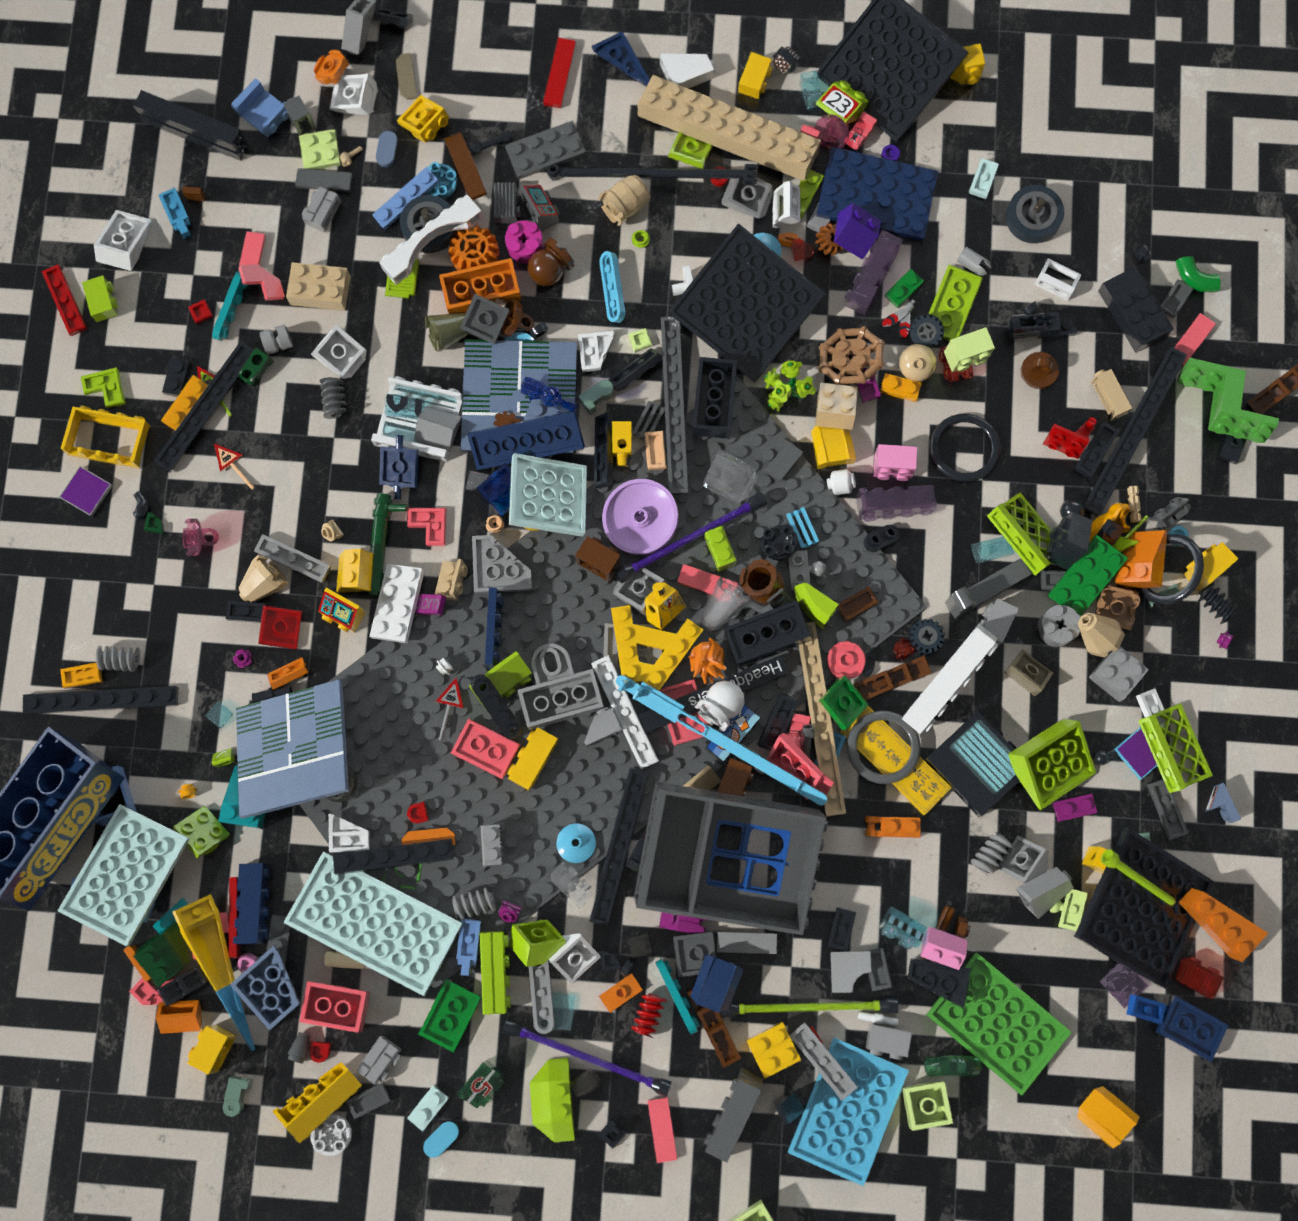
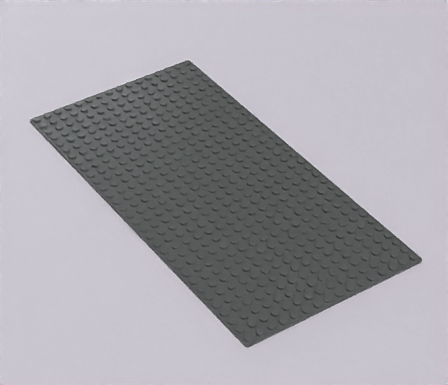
M736 377L730 439L692 436L694 409L684 416L688 495L673 496L678 507L679 522L673 538L666 546L672 545V543L685 536L687 537V535L712 523L716 519L729 514V512L741 507L751 496L759 492L764 495L767 506L744 513L721 525L737 560L735 566L718 572L715 565L716 562H714L704 535L681 548L668 553V555L655 560V562L653 561V563L644 568L663 578L669 586L676 589L686 605L662 631L677 634L687 619L703 629L702 634L662 688L695 679L698 690L713 684L708 675L706 684L700 673L693 677L695 671L691 672L690 658L688 657L695 646L701 642H710L709 638L715 640L724 650L725 658L723 664L726 670L721 669L724 676L723 679L782 655L789 673L743 692L744 704L761 717L758 724L742 742V744L749 746L761 736L781 692L799 699L800 702L797 708L807 701L799 646L740 668L736 663L724 630L728 626L760 615V613L751 608L744 609L736 620H732L728 614L730 607L736 601L752 599L740 585V574L744 567L747 568L748 565L753 563V560L763 559L769 561L781 573L784 579V591L791 602L797 600L794 591L791 589L789 560H772L767 558L762 552L761 541L763 532L766 529L776 526H790L786 514L804 507L819 539V543L802 550L798 544L796 551L807 550L809 566H812L816 561H822L826 565V572L822 576H815L813 573H810L811 586L837 604L869 586L879 602L847 622L843 620L836 608L835 613L823 629L815 623L825 686L836 678L827 667V656L834 645L844 641L853 642L866 655L922 612L926 605L881 550L870 552L864 547L863 540L867 536L866 531L833 491L828 489V485L803 455L780 483L765 472V469L788 441L792 444L793 442L743 381ZM666 430L663 431L666 469L648 470L646 445H644L632 456L628 457V466H616L613 469V484L601 489L594 487V484L586 489V519L583 537L544 530L529 531L507 548L532 573V590L499 592L504 600L503 609H500L502 616V628H499L501 647H498L497 650L500 654V662L517 651L533 674L532 680L528 684L518 686L512 696L508 698L506 696L503 697L522 726L521 735L516 739H511L521 744L510 767L518 762L519 758L517 755L522 747L526 748L529 742L527 738L532 731L527 728L517 690L537 685L531 665L535 651L545 644H557L567 651L574 674L590 669L594 671L591 663L604 657L605 623L613 624L611 608L628 605L612 594L614 587L619 582L616 575H614L609 583L577 564L575 554L587 536L590 538L596 537L603 542L602 545L609 548L611 546L617 549L621 557L620 567L631 565L634 562L638 563V561L640 562V560L642 561V559L653 555V553L648 555H632L617 548L605 533L602 513L609 495L618 486L630 480H652L663 485L669 491ZM799 514V516H800V518H801V520H802V522H803V524H804V527H805V529H806V531H807V533H808V536H809L810 540L812 541L813 538H812V536H811V534H810V532H809V529H808V527H807V525H806V523H805V521H804V518H803L802 514ZM792 517L803 543H807L796 517ZM683 564L737 582L738 585L732 601L730 602L677 583ZM472 574L463 581V592L459 595L458 601L445 600L442 615L418 614L413 618L408 643L383 640L329 681L341 680L343 685L349 791L299 805L328 844L329 814H333L370 832V849L402 845V838L409 831L448 828L455 834L456 845H453L454 860L422 864L419 882L416 883L419 864L397 867V872L400 875H405V877L398 876L395 873V867L364 871V873L381 882L382 877L386 874L384 883H388L389 886L461 922V918L459 915L458 919L455 916L453 896L460 900L461 894L468 898V892L475 896L476 890H479L481 895L484 888L488 892L492 890L496 911L493 912L489 907L488 913L485 914L481 909V914L478 916L473 911V917H469L466 913L465 919L481 920L480 932L503 930L504 935L511 931L513 924H520L606 857L629 768L649 773L633 831L634 835L648 824L655 782L683 786L708 765L716 772L730 758L732 759L736 755L732 754L722 764L705 750L707 746L705 744L707 738L705 737L674 746L668 725L666 724L646 733L659 761L641 769L623 730L621 733L586 747L584 741L594 716L598 715L597 711L540 727V729L558 738L559 741L531 791L508 779L510 775L507 773L504 779H501L451 754L468 718L504 736L491 715L469 687L476 675H484L489 671L485 666L489 593H474V575ZM787 601L783 602L780 606L785 605ZM630 606L633 624H650L647 621V616ZM801 607L806 623L814 622ZM785 624L782 630H789L791 628V624ZM767 631L764 634V638L771 637L773 631ZM754 637L748 638L746 645H751L754 642ZM547 653L544 656L546 668L549 672H554L558 667L555 655ZM444 657L453 667L450 675L446 673L442 675L436 668L438 665L437 660L440 661ZM594 671L603 707H607L609 710L612 708ZM713 676L714 683L722 680L720 676L718 678ZM457 677L464 709L451 706L443 740L440 741L439 736L447 705L435 701ZM626 691L638 718L639 714L651 710L639 701L632 698L633 694ZM715 723L712 726L709 725L715 730L720 731ZM512 728L510 732H514L516 728ZM425 802L429 821L420 824L411 822L407 817L408 808L413 804ZM498 824L502 827V846L504 847L502 849L504 851L502 858H504L503 862L505 864L503 866L485 867L483 866L481 826ZM570 824L585 825L595 836L596 847L594 853L589 859L581 863L566 861L557 850V837L560 831ZM578 839L572 841L574 847H577L580 843ZM400 885L413 886L416 890L398 887ZM503 900L522 907L516 921L506 922L500 917L499 909ZM459 932L431 984L434 988L440 986L462 967V965L457 964L458 959H456ZM479 940L478 955H480V940Z

